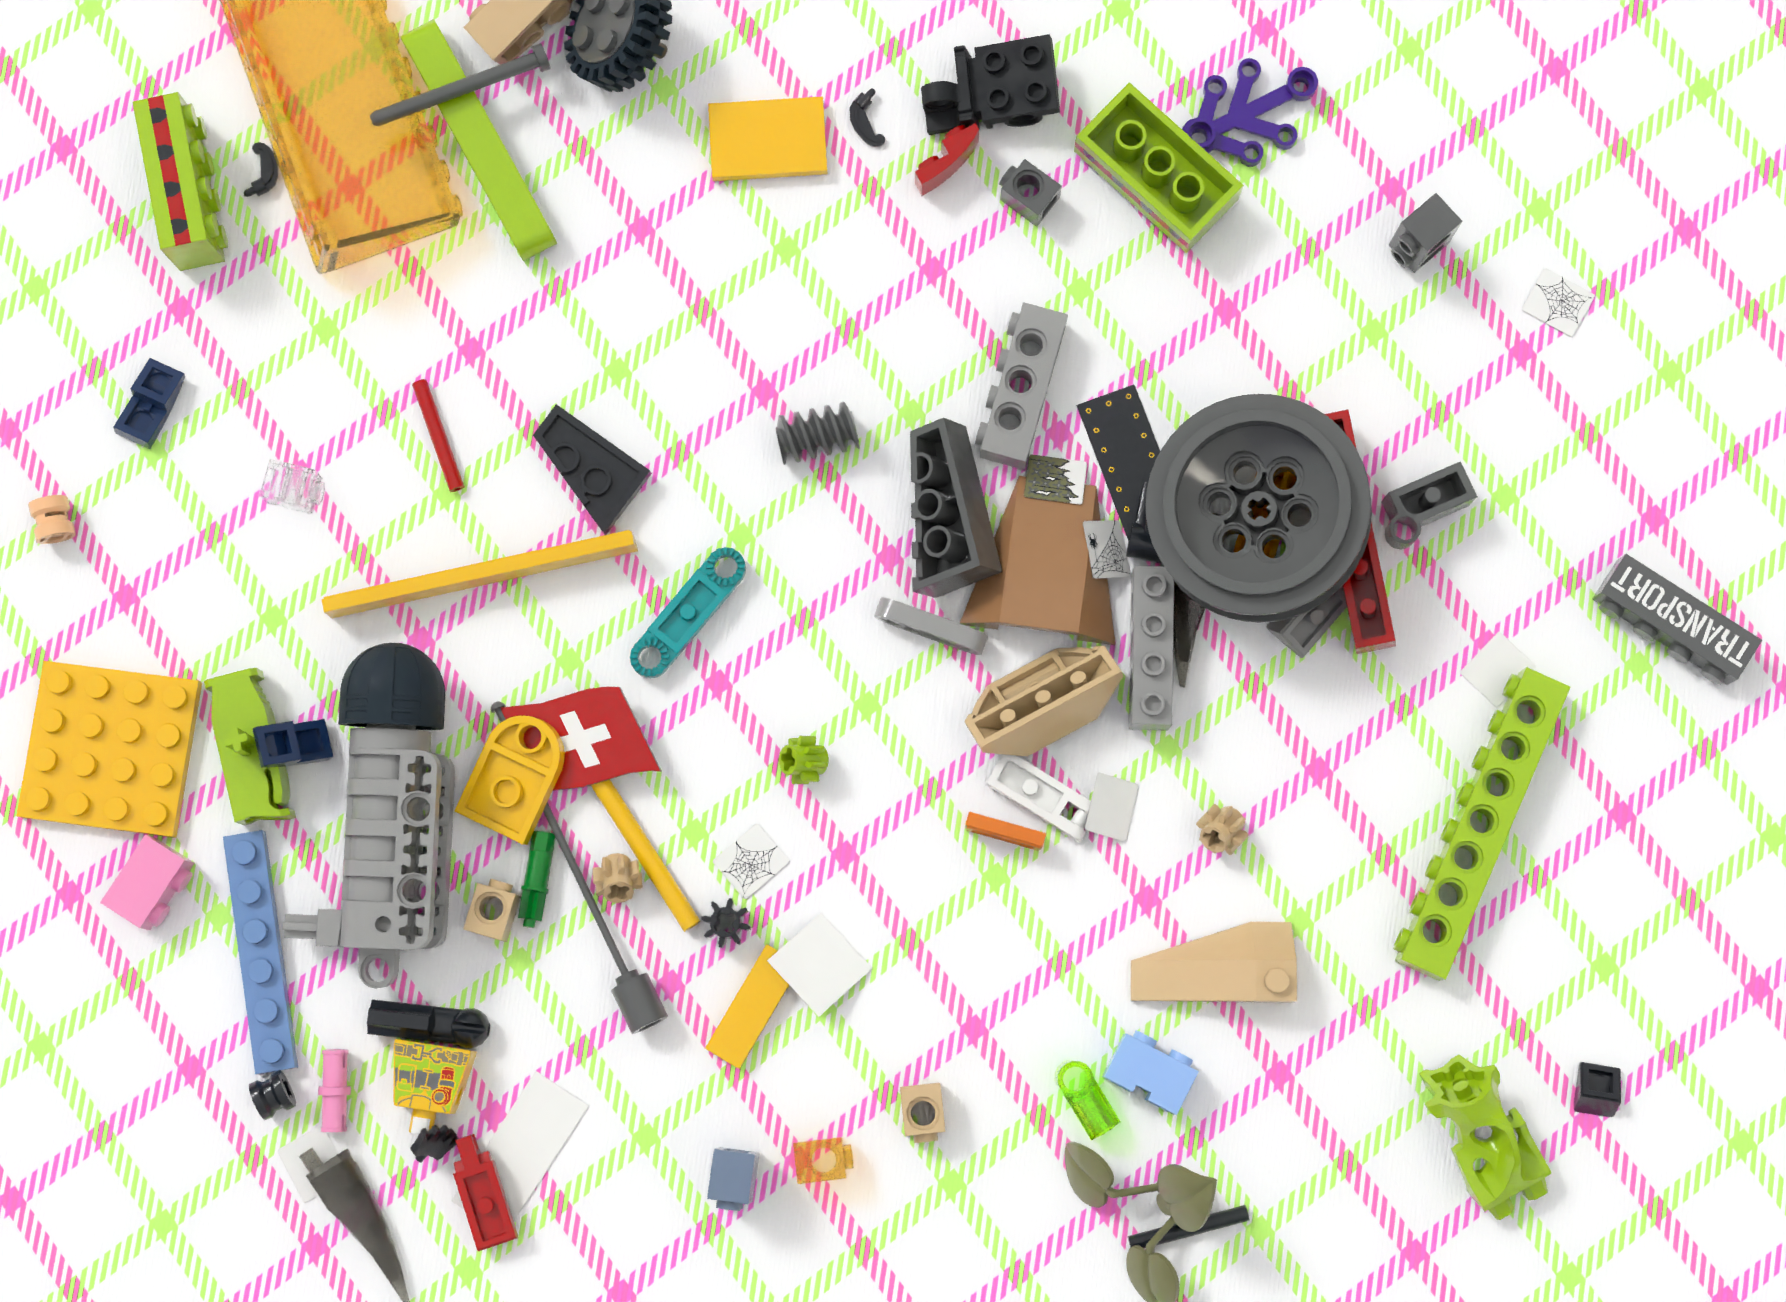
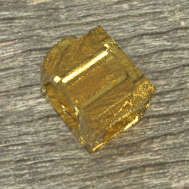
M843 1136L793 1143L797 1184L847 1178V1169H854L851 1144L844 1145ZM828 1148L833 1151L836 1157V1164L832 1170L824 1172L814 1166L813 1155L816 1150Z

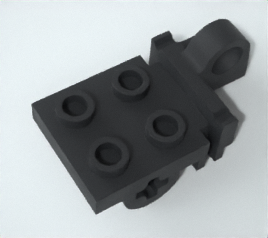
M1050 34L974 47L975 58H972L965 45L954 47L958 84L949 81H936L921 87L922 104L926 117L927 133L929 135L946 133L961 125H965L967 128L975 123L980 130L979 120H982L987 129L993 128V124L1005 123L1011 127L1030 126L1039 123L1044 115L1060 113L1053 41Z

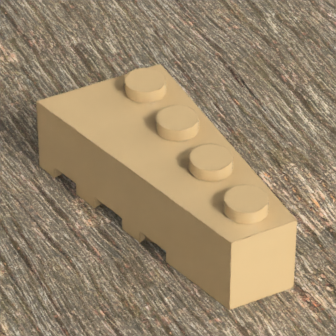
M490 0L487 4L478 6L471 13L470 21L463 28L493 61L503 64L516 59L544 35L542 27L545 24H555L568 16L571 3L574 0Z

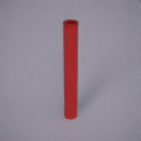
M426 379L418 380L412 383V387L450 492L459 491L465 486Z

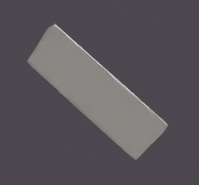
M1341 587L1331 598L1313 610L1290 619L1269 622L1266 628L1303 659L1347 608L1343 588Z

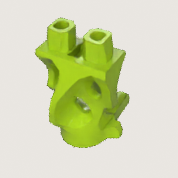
M1458 1054L1441 1068L1435 1070L1425 1069L1419 1073L1426 1088L1434 1096L1425 1103L1427 1110L1436 1118H1451L1456 1127L1459 1143L1453 1146L1451 1150L1465 1181L1467 1192L1484 1212L1489 1210L1497 1220H1501L1512 1214L1515 1209L1510 1200V1197L1522 1191V1194L1528 1200H1537L1548 1193L1545 1177L1552 1174L1551 1170L1535 1144L1519 1111L1514 1107L1508 1111L1509 1115H1505L1498 1092L1500 1073L1495 1065L1478 1067ZM1488 1126L1491 1128L1492 1133L1489 1138L1485 1139L1475 1136V1130L1479 1127ZM1514 1130L1518 1135V1142L1516 1140ZM1477 1158H1483L1484 1165L1480 1170L1473 1169V1164Z

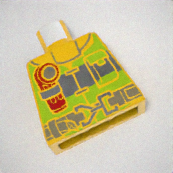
M395 1039L393 1102L395 1106L413 1108L409 1126L410 1133L419 1134L423 1128L429 1131L435 1125L437 1112L445 1114L456 1113L477 1051Z

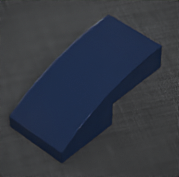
M149 358L130 388L133 396L113 426L115 434L151 449L175 404L184 382L185 374Z
M325 719L296 724L290 721L258 726L252 729L261 768L322 762L334 757Z

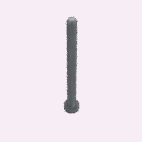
M541 43L532 46L533 53L373 111L370 114L373 126L387 124L538 67L541 72L550 70V64Z

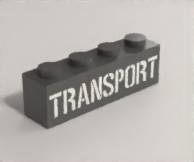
M1624 554L1615 562L1592 598L1600 604L1599 609L1604 614L1616 620L1620 618L1626 620L1634 626L1633 631L1637 635L1648 641H1654L1655 639L1668 647L1666 651L1670 656L1683 663L1690 661L1702 669L1700 672L1702 676L1718 685L1722 683L1728 685L1738 680L1762 642V639L1628 554Z

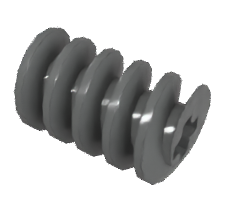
M844 401L839 403L838 414L836 415L829 405H825L822 418L818 416L814 408L809 409L807 421L803 420L798 411L794 412L792 424L790 425L783 415L778 416L775 429L783 465H786L787 453H791L796 462H801L804 449H806L812 459H816L818 446L823 448L827 456L832 454L833 443H837L842 452H847L848 440L850 439L860 449L853 413Z

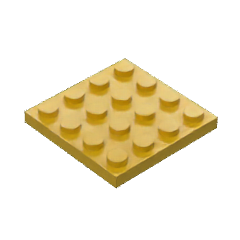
M43 661L16 816L26 819L177 838L202 682L184 678Z

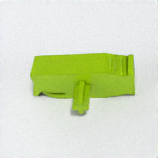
M248 668L204 681L205 689L212 692L211 721L234 822L244 826L258 820H291L296 818L295 810L290 808L279 809L278 805H288L290 799V785L286 766L261 768L252 729L258 726L276 724L270 702L267 701L266 695L262 691L263 688L258 683L264 680L263 671L258 668Z

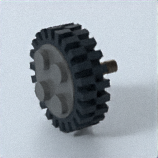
M576 0V3L581 7L578 12L571 10L569 18L574 20L575 23L572 26H566L565 34L572 38L564 42V49L570 52L565 56L566 61L571 64V71L577 74L578 77L606 91L623 92V87L631 89L635 86L634 79L641 82L646 78L644 67L653 70L657 64L652 59L653 56L659 59L665 57L668 48L660 40H668L670 32L663 28L672 24L673 16L666 13L672 9L671 1Z

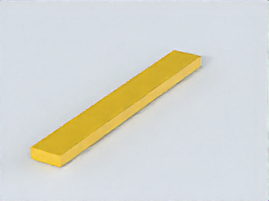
M626 530L325 596L321 600L324 613L333 619L638 552V548L632 531Z

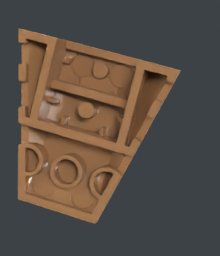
M1019 476L994 536L1002 572L975 583L960 624L998 630L999 625L1077 635L1076 640L1116 645L1108 578L1095 579L1093 577L1083 527L1084 521H1101L1097 486L1084 485L1083 502L1079 505L1027 498L1024 496L1026 477Z

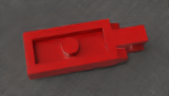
M475 1134L455 1140L461 1160L453 1163L456 1172L453 1175L478 1252L519 1238L495 1161L492 1160L490 1152H480Z

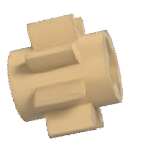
M1213 804L1196 823L1202 829L1199 840L1213 853H1220L1225 850L1228 855H1232L1249 836L1243 830L1246 819L1232 806L1220 809L1216 804Z
M614 853L603 857L601 868L595 867L592 869L593 884H596V895H604L610 902L622 903L632 899L633 889H641L643 887L642 873L639 872V862L637 860L631 861L624 854Z

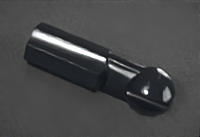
M372 999L368 1010L367 1034L458 1044L465 1048H475L484 1043L490 1032V1023L487 1016L475 1008L454 1009Z

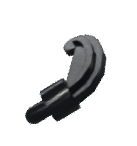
M871 88L865 94L861 92L853 100L849 108L850 121L855 132L865 143L874 147H880L885 143V137L882 134L875 136L865 112L872 104L870 99L876 93L875 89Z
M258 142L252 146L253 152L260 154L261 178L251 182L252 187L246 189L243 193L245 197H250L254 194H257L259 197L269 192L276 185L278 163L273 151L265 143Z

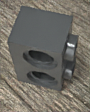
M1435 193L1400 223L1389 243V246L1392 248L1391 254L1398 264L1404 268L1409 267L1415 273L1450 243L1463 221Z

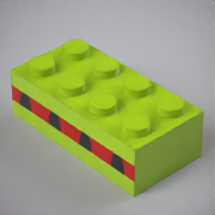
M1130 82L1086 125L1075 139L1074 152L1185 253L1239 200L1244 186Z
M179 92L133 101L132 104L160 250L179 271L225 262L223 249L228 248V239L224 226L218 225L216 212L221 211V203L217 190L211 189L209 176L214 175V166L209 152L204 153L202 140L207 139V130L202 116H196L193 104H187Z

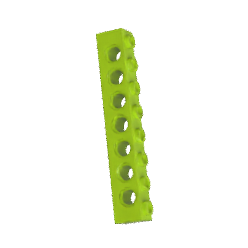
M1528 667L1520 671L1518 675L1511 674L1502 693L1503 696L1507 697L1502 712L1499 710L1494 712L1487 731L1492 733L1487 747L1480 746L1471 767L1477 769L1471 784L1465 782L1458 794L1456 804L1461 805L1457 817L1455 820L1449 818L1441 834L1440 840L1445 842L1440 856L1434 854L1427 866L1425 876L1430 878L1424 893L1421 891L1416 893L1409 909V913L1414 915L1408 929L1402 928L1394 943L1393 949L1398 951L1395 959L1396 962L1435 980H1446L1571 686ZM1519 704L1528 705L1533 710L1534 720L1531 724L1524 723L1518 718L1517 707ZM1504 740L1513 741L1517 745L1519 755L1516 760H1510L1503 755L1501 745ZM1488 776H1495L1502 781L1503 792L1501 796H1494L1488 792L1486 788ZM1473 812H1480L1487 818L1488 827L1484 833L1477 832L1472 828L1470 817ZM1458 848H1464L1472 855V865L1469 869H1462L1456 864L1454 855ZM1443 884L1452 886L1457 893V900L1453 906L1443 904L1439 898V889ZM1427 921L1436 922L1441 929V937L1436 943L1429 942L1423 935V926Z

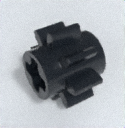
M732 898L728 899L726 907L721 908L714 901L711 902L714 910L711 917L701 916V920L710 923L711 927L704 934L705 938L708 939L714 935L719 936L718 944L720 948H724L726 939H733L738 945L742 944L738 934L741 930H751V927L748 924L742 923L741 917L748 913L747 908H742L736 912L733 910L734 900ZM723 913L728 917L734 915L736 917V920L732 923L734 930L731 933L726 932L724 929L717 931L716 927L721 923L718 917Z

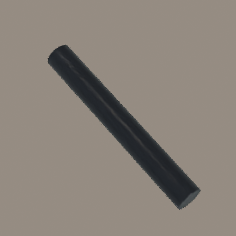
M1246 1205L1210 1214L1204 1226L1195 1232L1183 1230L1175 1223L1157 1245L1250 1221ZM1160 1228L1128 1236L1130 1248L1134 1245H1139L1146 1249L1147 1243Z

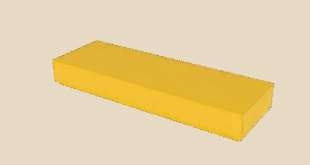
M768 944L764 947L705 1047L706 1050L738 1069L742 1067L789 987V984L767 961L778 951Z

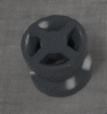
M281 1070L272 1073L270 1078L264 1082L256 1080L249 1084L252 1101L264 1120L272 1118L277 1110L282 1108L289 1110L296 1106L293 1090Z

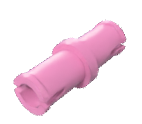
M322 1050L323 1084L318 1087V1095H322L321 1132H346L347 1095H351V1086H347V1055L349 1050Z

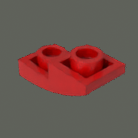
M976 123L967 128L965 125H961L950 130L941 142L943 157L939 159L938 156H933L919 164L918 170L915 171V185L921 196L934 190L949 179L973 153L979 142V128Z

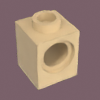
M490 879L488 886L477 883L463 930L507 942L521 896L511 893L513 885ZM499 898L503 904V912L497 919L488 920L484 914L485 904L490 899Z
M940 1083L900 1087L905 1136L913 1135L914 1143L938 1141V1133L946 1132ZM917 1102H929L935 1109V1117L928 1125H919L912 1119L911 1110Z

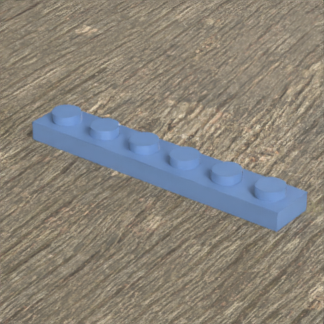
M259 830L224 836V850L255 1074L299 1068L266 831Z

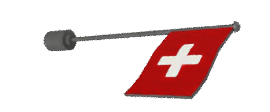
M621 687L589 688L537 704L506 707L503 702L497 701L491 706V713L496 712L500 723L515 716H530L544 720L557 731L563 742L565 758L562 771L553 791L583 788L630 773L662 772ZM535 726L527 729L524 734L523 740L527 748L533 749L541 741V732ZM547 802L543 810L545 817L621 973V976L615 979L617 986L611 992L631 1034L644 1031L665 1020L668 1015L648 973L639 975L637 969L628 971Z

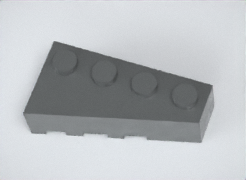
M943 417L910 431L911 482L915 483V502L911 503V518L915 519L916 542H912V558L916 559V577H912V592L937 598L1002 572L966 426Z

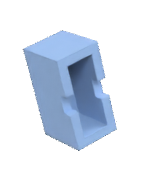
M1137 1030L1133 1037L1127 1033L1123 1034L1102 1077L1129 1092H1133L1136 1086L1148 1092L1145 1098L1146 1101L1173 1115H1177L1199 1072L1190 1067L1193 1060L1173 1049L1169 1055L1155 1049L1157 1041Z

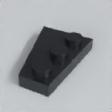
M557 404L533 434L536 441L604 535L608 534L652 474L648 468Z

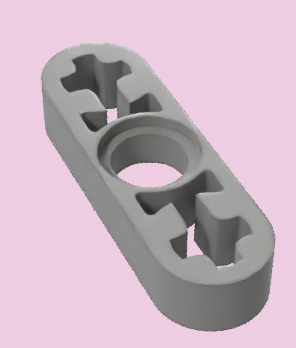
M880 598L874 615L876 619L889 625L975 655H982L988 639V635L979 630L889 598Z

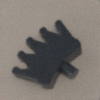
M434 1125L429 1131L426 1128L421 1130L417 1139L411 1145L410 1150L416 1156L415 1159L420 1163L427 1156L440 1160L449 1150L457 1145L455 1140L459 1138L452 1128L449 1129L447 1125H443L440 1129L437 1125Z

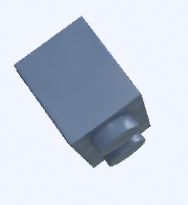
M723 1147L714 1149L707 1199L717 1200L716 1208L740 1211V1209H743V1204L753 1202L760 1152Z

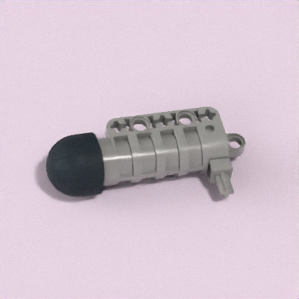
M383 643L363 651L348 666L341 683L338 724L364 727L350 729L341 910L318 909L317 915L285 914V922L282 925L284 938L316 939V946L359 948V977L366 986L374 989L388 987L394 983L399 972L400 950L436 948L445 940L448 927L455 767L447 756L431 752L432 732L421 731L444 729L445 685L442 675L432 659L419 649L403 643ZM427 767H431L430 773H426ZM442 767L445 768L444 775H442ZM424 788H431V793L424 792ZM445 788V794L441 795V789ZM428 802L430 805V812L427 818H425L423 814V809L425 804ZM439 802H441L444 809V813L441 819L438 821ZM422 827L429 828V834L423 833ZM439 828H443L442 835L439 834ZM423 847H427L426 854H422ZM438 847L441 848L440 855H438ZM441 867V874L439 875L437 874V868ZM420 868H427V873H420ZM435 882H437L440 892L439 896L434 901ZM422 883H424L426 887V893L423 899L420 897L419 888ZM439 907V914L437 915L435 914V908ZM425 908V913L418 914V909ZM434 927L437 929L436 935H433ZM418 928H423V934H418ZM377 958L383 959L389 967L388 976L381 982L374 981L368 972L370 963Z

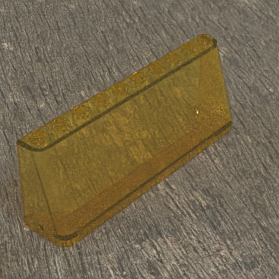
M219 0L318 274L338 270L458 225L460 217L463 216L462 205L458 195H452L448 185V182H450L449 169L445 160H439L435 150L437 147V137L432 125H426L422 114L425 110L381 126H373L370 119V114L373 111L421 94L419 90L414 91L410 81L412 79L411 65L406 56L401 57L397 46L400 43L397 27L394 22L388 21L385 13L387 10L386 0Z

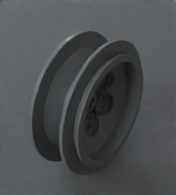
M1247 394L1224 399L1203 408L1181 424L1169 437L1155 460L1148 481L1146 520L1152 544L1160 561L1174 578V582L1192 600L1218 615L1234 620L1256 623L1286 620L1302 615L1326 602L1340 590L1356 570L1367 546L1371 529L1372 509L1369 482L1363 461L1356 447L1345 432L1328 416L1304 402L1289 397L1272 394ZM1242 467H1252L1257 472L1256 478L1249 484H1240L1235 480L1236 472ZM1283 472H1290L1297 478L1295 485L1287 490H1281L1274 485L1276 477ZM1217 498H1226L1231 501V508L1224 515L1217 516L1210 512V505ZM1265 504L1268 505L1266 509L1269 516L1266 519L1262 516H1258L1255 520L1252 519L1254 517L1252 507L1262 508ZM1301 508L1308 510L1311 513V519L1306 525L1297 527L1289 522V516L1294 510ZM1240 534L1246 539L1244 548L1238 552L1227 551L1224 548V542L1230 535ZM1275 539L1284 542L1286 549L1280 557L1270 558L1264 554V546L1267 542Z

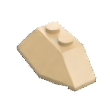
M1094 646L1093 649L1084 647L1056 648L987 685L977 700L972 713L968 714L964 722L983 753L1028 757L1096 720L1123 678V673L1105 646Z

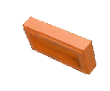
M973 812L968 813L965 824L966 831L1036 851L1042 849L1046 837L1044 832Z

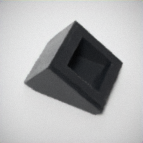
M1580 1062L1574 1098V1111L1613 1117L1621 1104L1620 1068Z

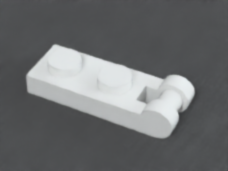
M1003 754L986 781V785L1059 829L1073 840L1081 842L1087 833L1084 828L1091 801L1021 757ZM1067 803L1077 808L1071 821L1060 815Z

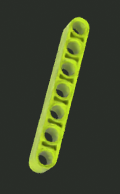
M434 19L400 36L429 91L466 77ZM473 91L438 104L439 110L523 262L556 245L557 241L475 92Z

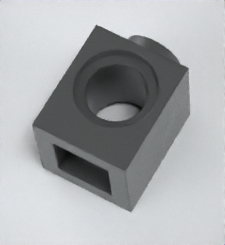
M1026 159L1021 162L1018 168L1012 165L999 183L1002 186L1000 200L1036 227L1059 200L1062 185ZM1029 184L1034 186L1038 193L1032 197H1024L1017 189L1022 185Z

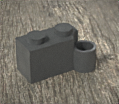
M1461 461L1388 492L1381 503L1390 520L1385 528L1384 535L1391 547L1400 550L1410 547L1419 537L1422 526L1470 506L1478 497ZM1401 523L1409 526L1412 532L1411 539L1403 540L1397 537L1393 529L1394 524Z

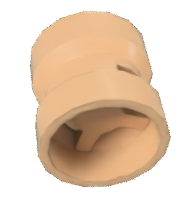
M51 495L29 502L30 516L36 520L37 525L34 529L36 543L53 544L75 537L74 524L68 520L67 515L70 510L67 496Z

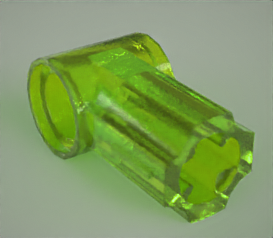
M1069 1059L1057 1067L1054 1074L1055 1084L1064 1095L1090 1140L1102 1136L1121 1123L1087 1064ZM1079 1067L1084 1073V1082L1078 1089L1070 1090L1065 1086L1063 1076L1069 1068Z

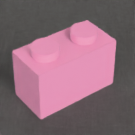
M144 835L100 903L138 928L151 930L153 926H159L168 915L170 906L167 904L175 892L180 893L190 882L193 875L190 870L195 863L157 838Z

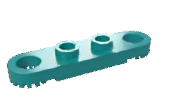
M724 547L712 552L631 649L630 662L636 673L644 678H657L663 675L743 580L746 573L745 561L738 551L733 548ZM725 557L732 558L737 563L736 573L729 578L719 577L715 573L716 563ZM649 647L656 648L661 653L660 663L652 669L642 667L639 662L641 652Z

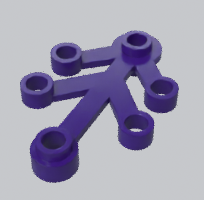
M1246 58L1239 63L1237 69L1238 82L1228 113L1213 120L1217 102L1225 96L1227 83L1223 77L1212 75L1204 83V99L1198 117L1187 121L1182 130L1191 138L1195 133H1202L1206 137V141L1198 144L1206 152L1210 153L1216 150L1239 157L1243 165L1254 167L1260 163L1263 156L1261 144L1257 141L1243 143L1222 134L1232 129H1237L1273 140L1274 145L1281 150L1292 148L1297 139V130L1291 124L1278 125L1256 117L1292 99L1296 101L1309 100L1315 94L1318 86L1317 75L1307 67L1295 68L1290 72L1285 85L1247 103L1252 85L1259 78L1261 66L1257 60ZM1247 66L1252 67L1256 74L1246 76L1243 74L1242 69ZM1302 82L1307 86V90L1305 92H1298L1294 88V84ZM1212 83L1219 84L1222 91L1212 93L1208 86ZM1280 132H1288L1292 140L1283 142L1278 137V134ZM1254 149L1257 151L1258 157L1249 159L1244 151Z

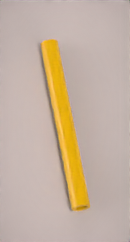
M607 780L590 785L682 930L686 932L700 923L699 917L612 781Z

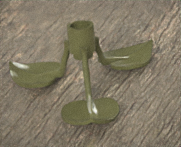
M1068 1142L1065 1147V1165L1068 1180L1075 1194L1087 1205L1100 1208L1107 1203L1108 1196L1119 1198L1155 1191L1159 1192L1156 1198L1157 1205L1165 1215L1171 1217L1147 1243L1146 1249L1139 1245H1134L1129 1249L1126 1258V1268L1132 1285L1146 1302H1176L1179 1296L1177 1272L1164 1255L1155 1252V1247L1175 1223L1181 1229L1188 1232H1195L1204 1226L1213 1206L1217 1179L1199 1175L1177 1164H1169L1160 1170L1158 1182L1155 1184L1114 1189L1111 1187L1114 1182V1175L1108 1163L1092 1149L1077 1142Z

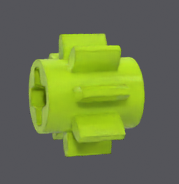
M799 735L798 738H789V745H785L779 755V765L782 772L786 775H792V784L819 782V775H822L827 770L829 763L828 752L825 747L816 745V736Z

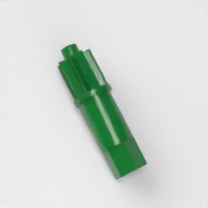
M534 831L532 834L524 885L521 886L522 896L518 918L524 919L523 927L535 928L536 921H542L546 894L549 893L547 887L556 838L550 832Z

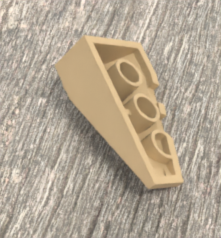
M1248 922L1131 960V1001L1297 1002V959L1291 922Z

